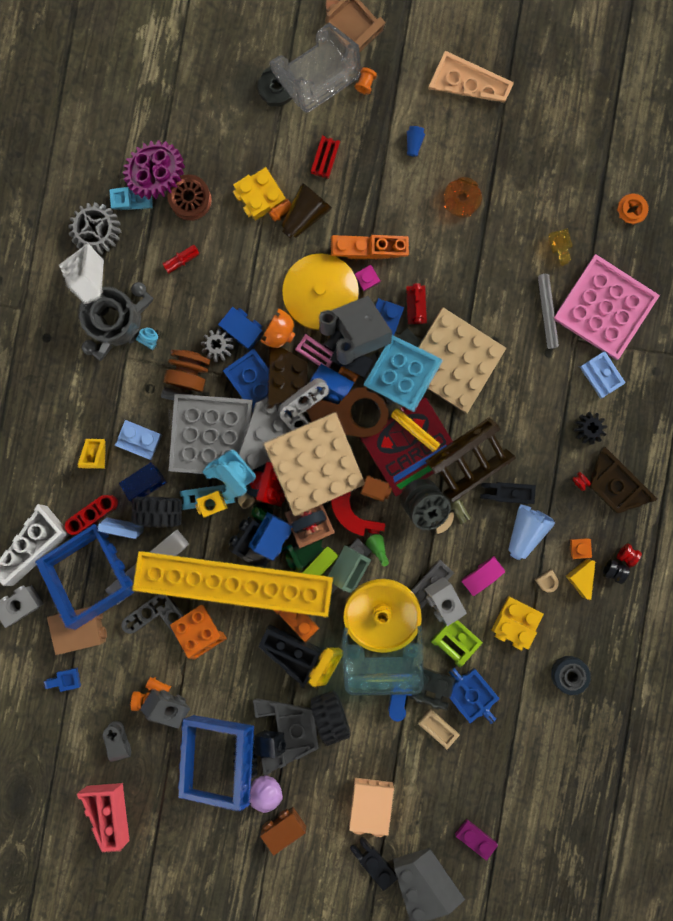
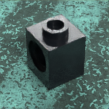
M264 730L255 735V756L276 758L283 754L286 748L284 733Z

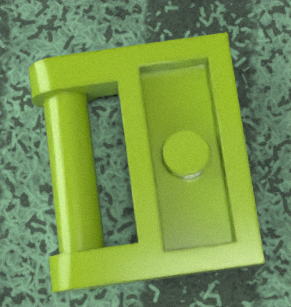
M459 620L449 626L445 624L431 639V643L439 646L448 654L459 668L465 664L483 643ZM445 635L464 651L461 656L442 640Z

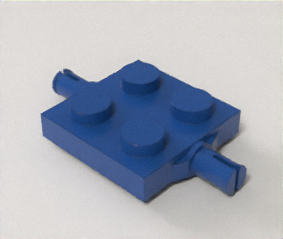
M455 667L452 668V671L450 670L448 673L456 679L450 700L469 723L483 715L490 724L493 721L495 722L496 718L489 710L500 698L475 668L462 676Z

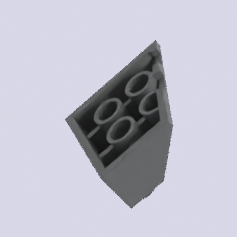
M430 848L393 859L395 872L410 921H429L449 915L465 900Z

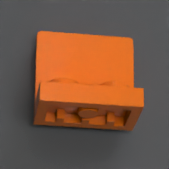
M204 605L198 606L170 625L189 659H197L227 639L224 632L217 630Z

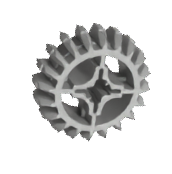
M94 202L92 207L90 203H87L85 209L80 206L81 211L79 213L74 211L76 217H70V221L73 224L68 225V228L72 230L69 232V236L73 237L72 242L77 244L76 247L78 249L89 243L100 255H103V249L110 252L108 246L112 245L115 247L116 244L113 241L119 240L116 234L121 233L120 228H117L121 225L117 220V215L112 214L111 208L106 209L104 204H101L99 207V204ZM92 216H102V217H104V218H103V219L99 218V219H97V220H93L91 217H92ZM92 224H93L94 226H96V229H97L96 231H97L98 235H97L95 232H93V231H94V229H93L94 227L92 226ZM108 228V232L104 237V231ZM92 238H97L99 241H97V242H87V241H85V240H86V239H89V240H90V239H92Z

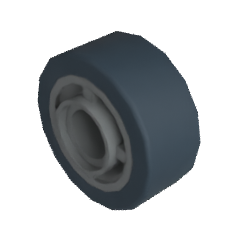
M564 656L553 664L551 678L554 685L563 693L578 695L588 688L591 681V673L588 666L579 658ZM574 671V677L567 679L568 673Z

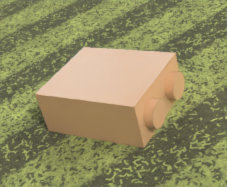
M355 778L349 831H353V833L358 835L370 833L376 837L388 836L394 793L393 782Z

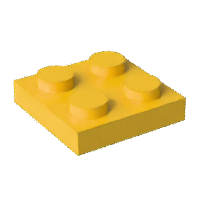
M340 648L325 649L319 657L321 661L318 666L312 669L309 675L311 678L308 683L314 687L327 685L345 651Z

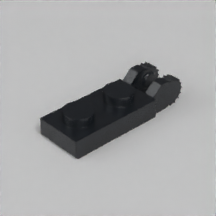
M481 482V487L496 488V494H480V499L525 504L535 503L536 485Z
M361 837L359 839L360 844L365 848L366 852L362 854L354 844L350 849L360 864L384 891L398 879L397 875L376 848L371 846L364 837Z

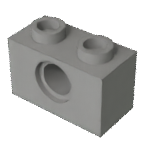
M444 577L424 589L428 595L425 598L431 607L434 606L436 611L433 613L439 622L443 621L449 626L467 614L451 583Z
M23 585L14 590L15 594L10 598L5 596L0 599V621L5 628L15 624L44 605L32 585L28 587ZM16 600L21 604L20 609L15 607Z

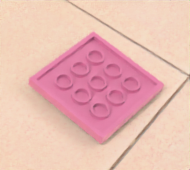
M595 254L557 311L554 319L601 351H605L607 355L618 360L660 295Z

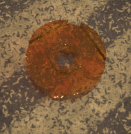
M461 177L450 182L444 192V206L446 210L458 217L471 216L478 210L482 202V191H480L477 182L471 178ZM462 193H465V197L468 198V200H464L462 202L460 201V198H458V195H462Z

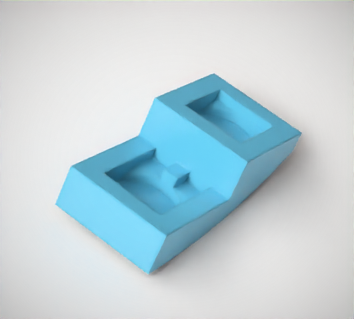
M128 187L110 189L111 209L133 210L153 208L152 196L150 200L146 196L141 198L138 194L135 195Z

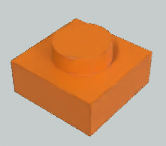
M570 539L571 558H592L591 539Z

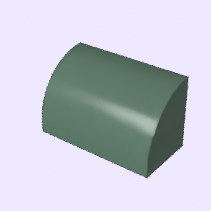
M345 545L328 577H333L332 583L352 593L360 582L371 559Z

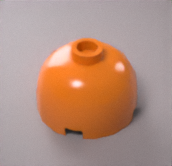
M279 308L277 310L279 315L273 316L264 332L266 339L261 338L260 340L261 343L271 348L282 347L286 342L291 343L295 336V333L292 332L294 328L293 319Z

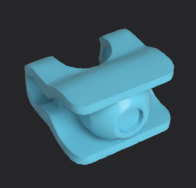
M229 450L219 458L211 461L202 471L208 479L214 477L224 482L226 488L221 495L227 501L244 495L247 491L245 486L256 479L254 472L235 450Z

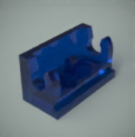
M150 462L121 481L119 485L128 500L133 502V498L146 497L167 482L159 469Z

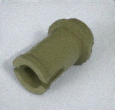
M457 499L450 503V509L454 511L460 524H463L470 520L471 516L466 511L463 505L464 502Z

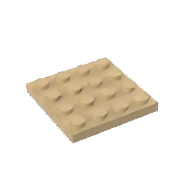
M444 307L441 308L418 348L443 360L427 389L464 413H468L505 352L506 347Z
M336 412L263 443L294 516L359 488L365 483Z

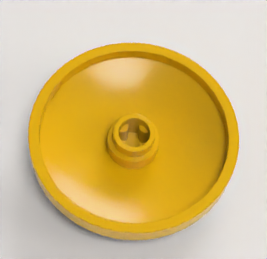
M329 254L308 255L298 260L286 274L282 289L284 304L291 317L300 325L309 329L319 330V315L322 311L333 310L358 300L357 279L352 269L335 256Z
M375 579L365 582L350 594L345 604L344 624L349 636L358 645L373 652L387 653L402 649L416 637L421 626V608L417 597L405 585L394 580Z

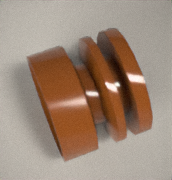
M171 350L170 355L178 358V360L169 359L168 363L176 366V369L166 370L163 382L179 388L203 392L206 380L198 376V373H208V369L200 365H210L211 360L192 351Z

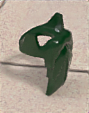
M321 539L303 548H299V546L292 547L289 544L283 547L280 553L287 551L286 561L289 567L298 573L303 571V568L309 562L314 561L324 548L321 547Z

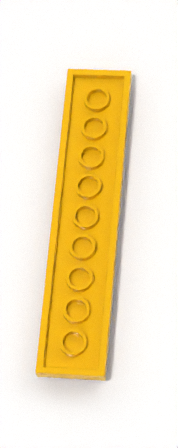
M139 551L133 591L328 617L333 577Z

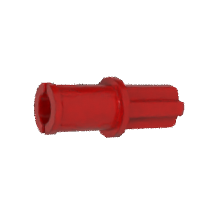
M192 245L179 254L177 252L176 256L162 264L168 274H170L182 265L186 266L185 263L200 253L196 246Z

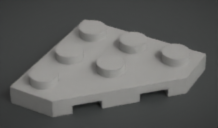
M267 398L255 403L251 420L248 423L243 443L238 452L251 470L270 461L263 443L291 431L278 413L279 404L274 405L271 409H267Z

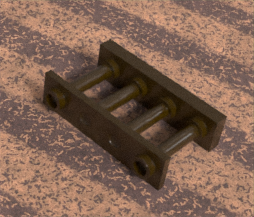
M490 417L426 460L427 465L435 474L440 472L449 486L444 493L452 502L460 499L465 493L516 459L515 455L509 450H503L495 433L501 429ZM487 439L497 454L488 461L479 447V444ZM471 450L481 465L472 472L463 458V455ZM455 461L465 476L456 483L447 469V466Z

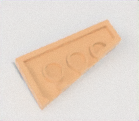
M445 51L428 89L505 103L514 82Z

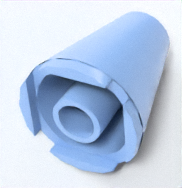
M520 504L508 548L511 552L510 556L517 560H521V558L526 559L555 524L554 520L538 510H531L532 507Z

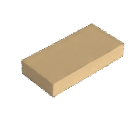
M431 708L418 721V724L446 749L460 736L455 729Z

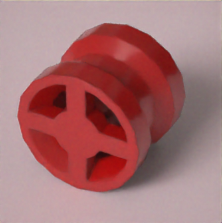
M627 543L619 551L617 559L626 562V565L632 568L640 560L642 553L639 550H634L632 545Z

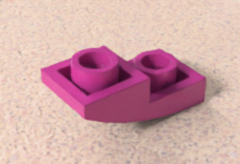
M493 556L480 564L478 569L462 578V583L472 596H475L505 573V569Z

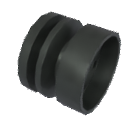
M422 478L414 480L402 491L400 497L401 505L416 527L422 530L436 529L444 524L449 517L451 511L450 503L431 480Z

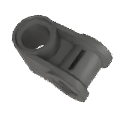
M119 721L111 722L103 732L109 761L114 762L131 757V746L127 739L124 725Z

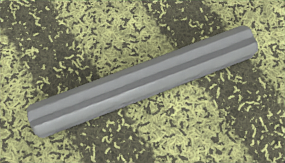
M541 274L538 276L547 348L555 349L559 344L554 319L549 274Z

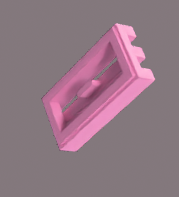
M305 334L295 351L320 366V361L301 349L303 346L327 362L325 366L330 367L333 362L307 345L305 341H309L331 357L333 352Z

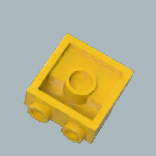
M266 167L254 175H247L233 184L235 189L232 191L238 201L242 200L245 205L243 207L248 217L252 216L255 221L271 211L270 208H275L286 199Z
M508 596L491 630L496 633V638L504 642L506 639L512 641V646L521 651L523 648L529 650L537 634L536 629L544 614Z

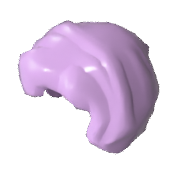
M265 775L253 780L250 789L251 807L266 813L274 810L283 799L282 790L274 778Z

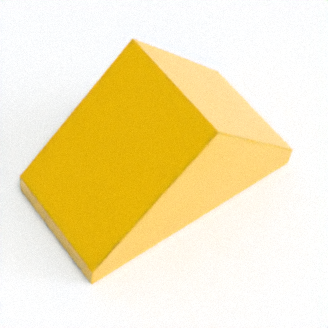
M105 439L85 440L78 468L105 469Z
M586 559L569 572L566 578L583 598L591 600L595 561Z

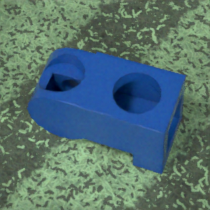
M393 681L388 706L389 715L392 720L401 721L405 718L406 710L404 706L406 695L412 696V684Z

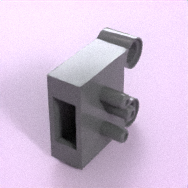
M369 296L333 310L322 311L319 315V330L323 335H333L336 332V328H338L344 339L339 340L337 343V360L342 364H350L355 358L391 344L392 331Z

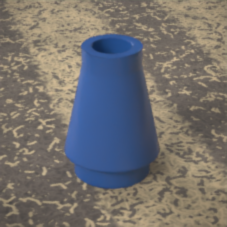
M418 126L409 127V131H407L408 156L418 157L425 137L424 128Z

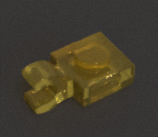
M568 228L549 233L548 239L552 252L559 253L560 265L569 264L571 257L568 249H571L573 245Z

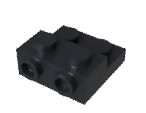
M249 516L247 520L243 519L239 525L240 531L237 536L233 535L230 538L228 549L255 567L265 568L270 559L254 552L249 547L261 523Z

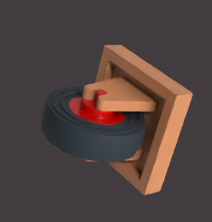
M323 504L296 516L293 515L291 510L285 512L299 548L335 534Z

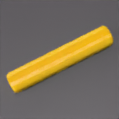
M396 408L391 414L393 419L432 452L437 450L440 444L400 409Z

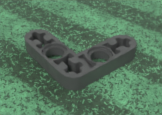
M158 594L122 621V629L125 633L132 634L160 615L174 634L170 627L173 622L168 619L169 613H177L179 619L184 615L169 595ZM159 597L167 600L165 602L166 606L160 605L155 609L154 605L160 601ZM144 608L151 610L152 615L150 618L142 616ZM138 616L140 621L134 624L135 629L132 627L128 628V620L131 622Z

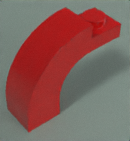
M351 491L331 500L335 516L349 531L364 536L365 528L368 529L369 533L374 534L384 531L385 523L364 520L353 513L350 507Z

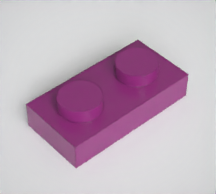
M468 819L464 821L455 833V836L486 861L498 847V843Z

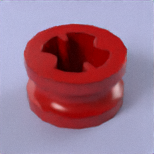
M579 472L577 477L572 478V481L580 490L585 491V487L590 486L591 483L585 475Z

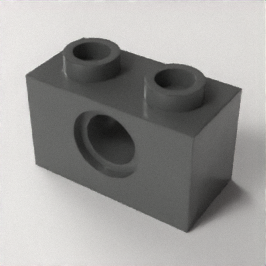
M152 689L141 707V711L148 720L177 729L190 710L184 697L180 695L173 696L165 690L158 691Z

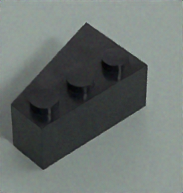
M270 624L259 645L273 661L285 669L286 673L300 683L299 685L303 689L305 688L309 675L320 655V647L304 642L301 638Z

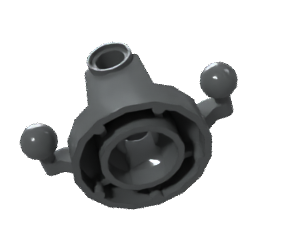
M136 282L131 287L134 296L143 297L136 305L133 304L126 294L112 287H102L101 295L95 301L90 300L86 304L82 301L79 309L81 326L89 336L103 343L98 351L94 341H84L82 351L85 354L93 355L101 361L113 346L122 345L127 342L131 344L136 340L140 332L141 313L154 300L146 292V286L143 283ZM110 308L119 312V319L113 326H109L103 317Z

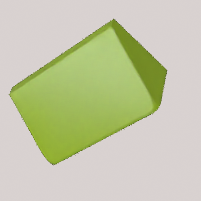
M326 547L303 573L322 576L336 562L339 555L330 547Z

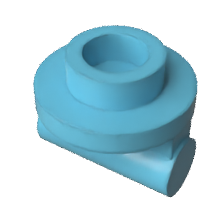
M144 328L140 330L136 341L153 350L156 347L158 335L153 329Z

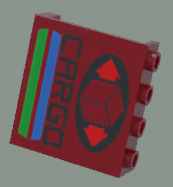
M426 397L420 400L414 412L404 407H401L400 410L440 444L436 451L432 452L393 418L387 419V424L379 433L369 437H360V440L364 443L385 480L389 483L390 488H392L391 491L394 496L400 495L404 488L412 481L421 478L426 479L434 474L427 465L426 460L453 442Z

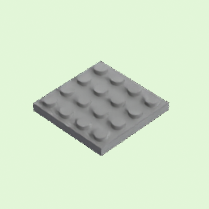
M175 394L169 471L203 474L202 471L205 467L229 450H235L238 453L243 443L248 423L252 417L253 400Z

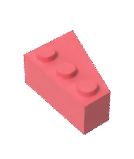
M123 783L86 786L77 793V797L79 800H82L86 809L84 811L85 815L90 818L93 825L92 831L101 851H121L130 841Z

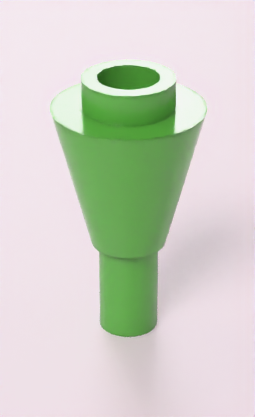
M380 534L371 535L366 541V546L379 558L382 566H387L389 561L385 555L383 536Z

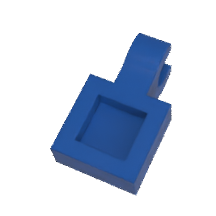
M77 667L58 671L56 673L57 677L44 681L45 689L59 686L60 692L81 687Z

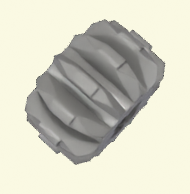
M217 329L215 335L210 330V337L207 335L203 336L207 342H201V345L206 347L202 352L204 354L208 353L207 358L211 359L213 357L215 362H218L219 356L222 361H225L224 354L231 356L228 349H234V346L229 344L233 339L231 337L227 338L228 333L226 331L221 335V330ZM215 342H216L217 344L220 343V345H221V348H220V349H219V348H215V346H214V343H215Z

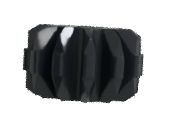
M587 412L586 416L583 414L579 416L580 421H575V424L579 427L574 428L573 431H579L576 438H582L583 444L589 442L590 445H593L595 441H602L601 436H606V433L602 430L608 426L602 425L605 421L604 418L598 420V413L592 416L591 412ZM587 427H593V431L588 430Z

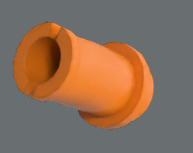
M285 199L275 208H270L271 211L268 213L274 222L280 221L281 217L288 213L291 202Z
M150 677L145 688L148 691L155 689L169 692L171 686L156 680V677Z

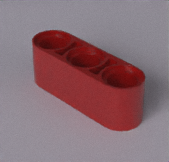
M113 495L100 496L65 522L66 532L76 535L96 524L118 507L117 498ZM107 498L111 501L109 509L104 506V500ZM91 509L95 512L93 520L88 516ZM74 521H77L79 523V529L77 531L73 529Z

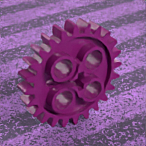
M158 140L156 145L150 141L149 146L143 143L142 149L136 147L137 153L131 152L132 158H126L129 164L123 166L126 169L123 172L125 176L124 181L127 183L128 188L141 198L146 196L150 200L153 195L157 199L158 194L165 197V191L171 193V187L177 188L175 182L182 181L179 175H184L182 170L185 168L184 160L178 149H175L172 144L168 145L166 141L161 144L160 140Z

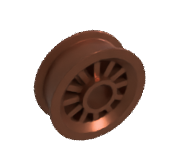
M182 175L180 176L182 181L175 182L177 188H170L171 193L168 192L167 194L168 202L178 217L189 221L198 220L205 216L211 207V193L206 183L198 176ZM188 195H194L191 201L185 200Z

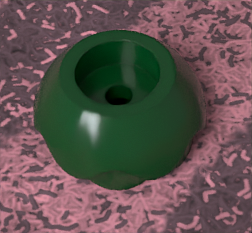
M256 502L251 509L252 517L259 523H262L267 512L273 514V510L268 508L265 502Z

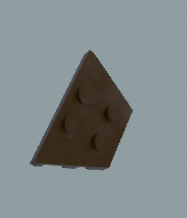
M269 347L267 409L283 403L307 385L308 362L282 347Z
M606 447L601 449L589 487L615 513H621L658 499Z

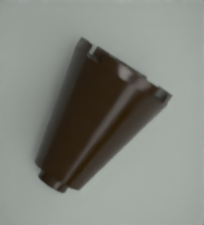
M302 183L281 225L284 228L282 232L289 238L293 236L297 238L326 215L332 207Z

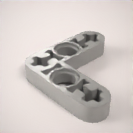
M320 378L315 379L281 403L278 413L291 430L299 428L294 427V423L297 421H303L302 426L310 423L302 413L328 394L329 388L326 382ZM316 387H322V390L319 391ZM301 397H308V401L306 403H298ZM285 410L291 411V413H292L293 416L290 417V415H289L287 412H284V411H285Z

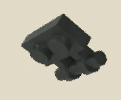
M418 666L413 686L420 688L419 693L413 691L410 699L416 700V703L421 705L423 703L430 705L436 710L442 709L447 711L449 703L443 702L442 699L443 696L451 697L456 678ZM426 692L436 693L435 699L426 696Z

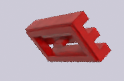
M322 135L311 174L329 179L339 149V140L334 141L332 138L328 139ZM324 143H327V147L322 159L319 171H317L316 169L324 147ZM331 145H333L334 149L328 165L327 172L324 173L323 170L327 161V157Z

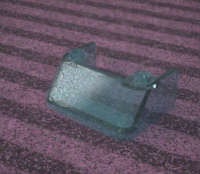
M418 626V643L406 645L403 649V657L366 658L364 649L361 646L349 644L348 628H344L342 640L345 690L349 694L406 695L418 694L423 690L422 626Z

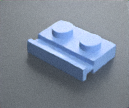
M605 351L580 366L600 399L625 384L624 379Z
M125 420L115 446L152 460L162 434Z
M108 517L99 523L98 531L134 539L139 537L144 529V526Z

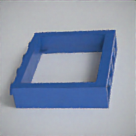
M95 524L35 561L66 628L73 630L78 629L134 593L132 588L133 581L125 574V566L117 558L115 546L108 540L109 534L98 531V526ZM98 539L122 588L77 616L53 566L93 540Z
M196 715L183 719L181 726L182 742L180 745L181 761L179 764L178 798L241 811L249 806L254 726ZM196 728L237 735L234 798L193 789Z

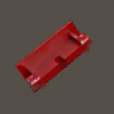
M419 283L413 284V286H406L408 324H427L425 286H420Z

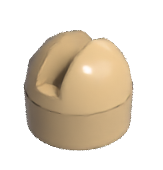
M247 492L238 497V503L243 509L250 507L255 501Z

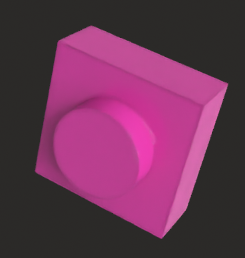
M372 265L355 273V277L363 292L380 283V279Z

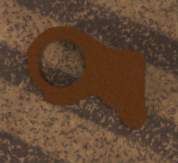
M367 387L351 390L339 404L320 400L306 410L312 422L336 412L345 435L369 437L379 433L387 424L389 415L384 399L374 392L367 391ZM304 396L302 404L308 401V397ZM369 398L378 404L381 416L376 425L364 428L354 422L351 416V409L358 399Z

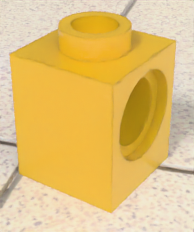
M216 491L196 499L198 503L195 505L199 515L202 514L204 518L228 509L221 491ZM208 499H212L215 502L213 510H209L206 507Z

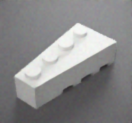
M87 243L59 264V267L64 273L63 276L66 278L68 286L85 304L90 300L95 301L100 297L104 260Z
M40 504L36 506L33 515L24 523V528L19 535L15 536L10 548L0 558V583L3 586H14L37 565L35 561L54 550L71 535L66 532L64 525L48 506Z

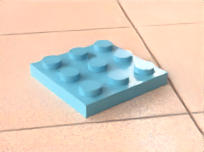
M392 335L391 344L386 345L364 386L414 412L443 360Z

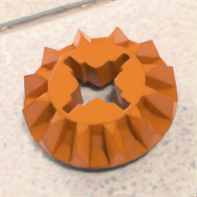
M628 194L618 203L617 211L619 212V218H622L625 223L634 225L643 221L648 214L647 201L641 195ZM638 205V207L634 211L635 214L633 212L627 213V211L630 209V206L636 207Z

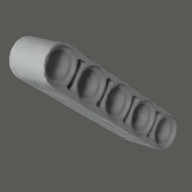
M177 529L149 553L177 556L190 544ZM137 563L125 572L131 578L133 584ZM118 579L105 590L109 596L122 588Z

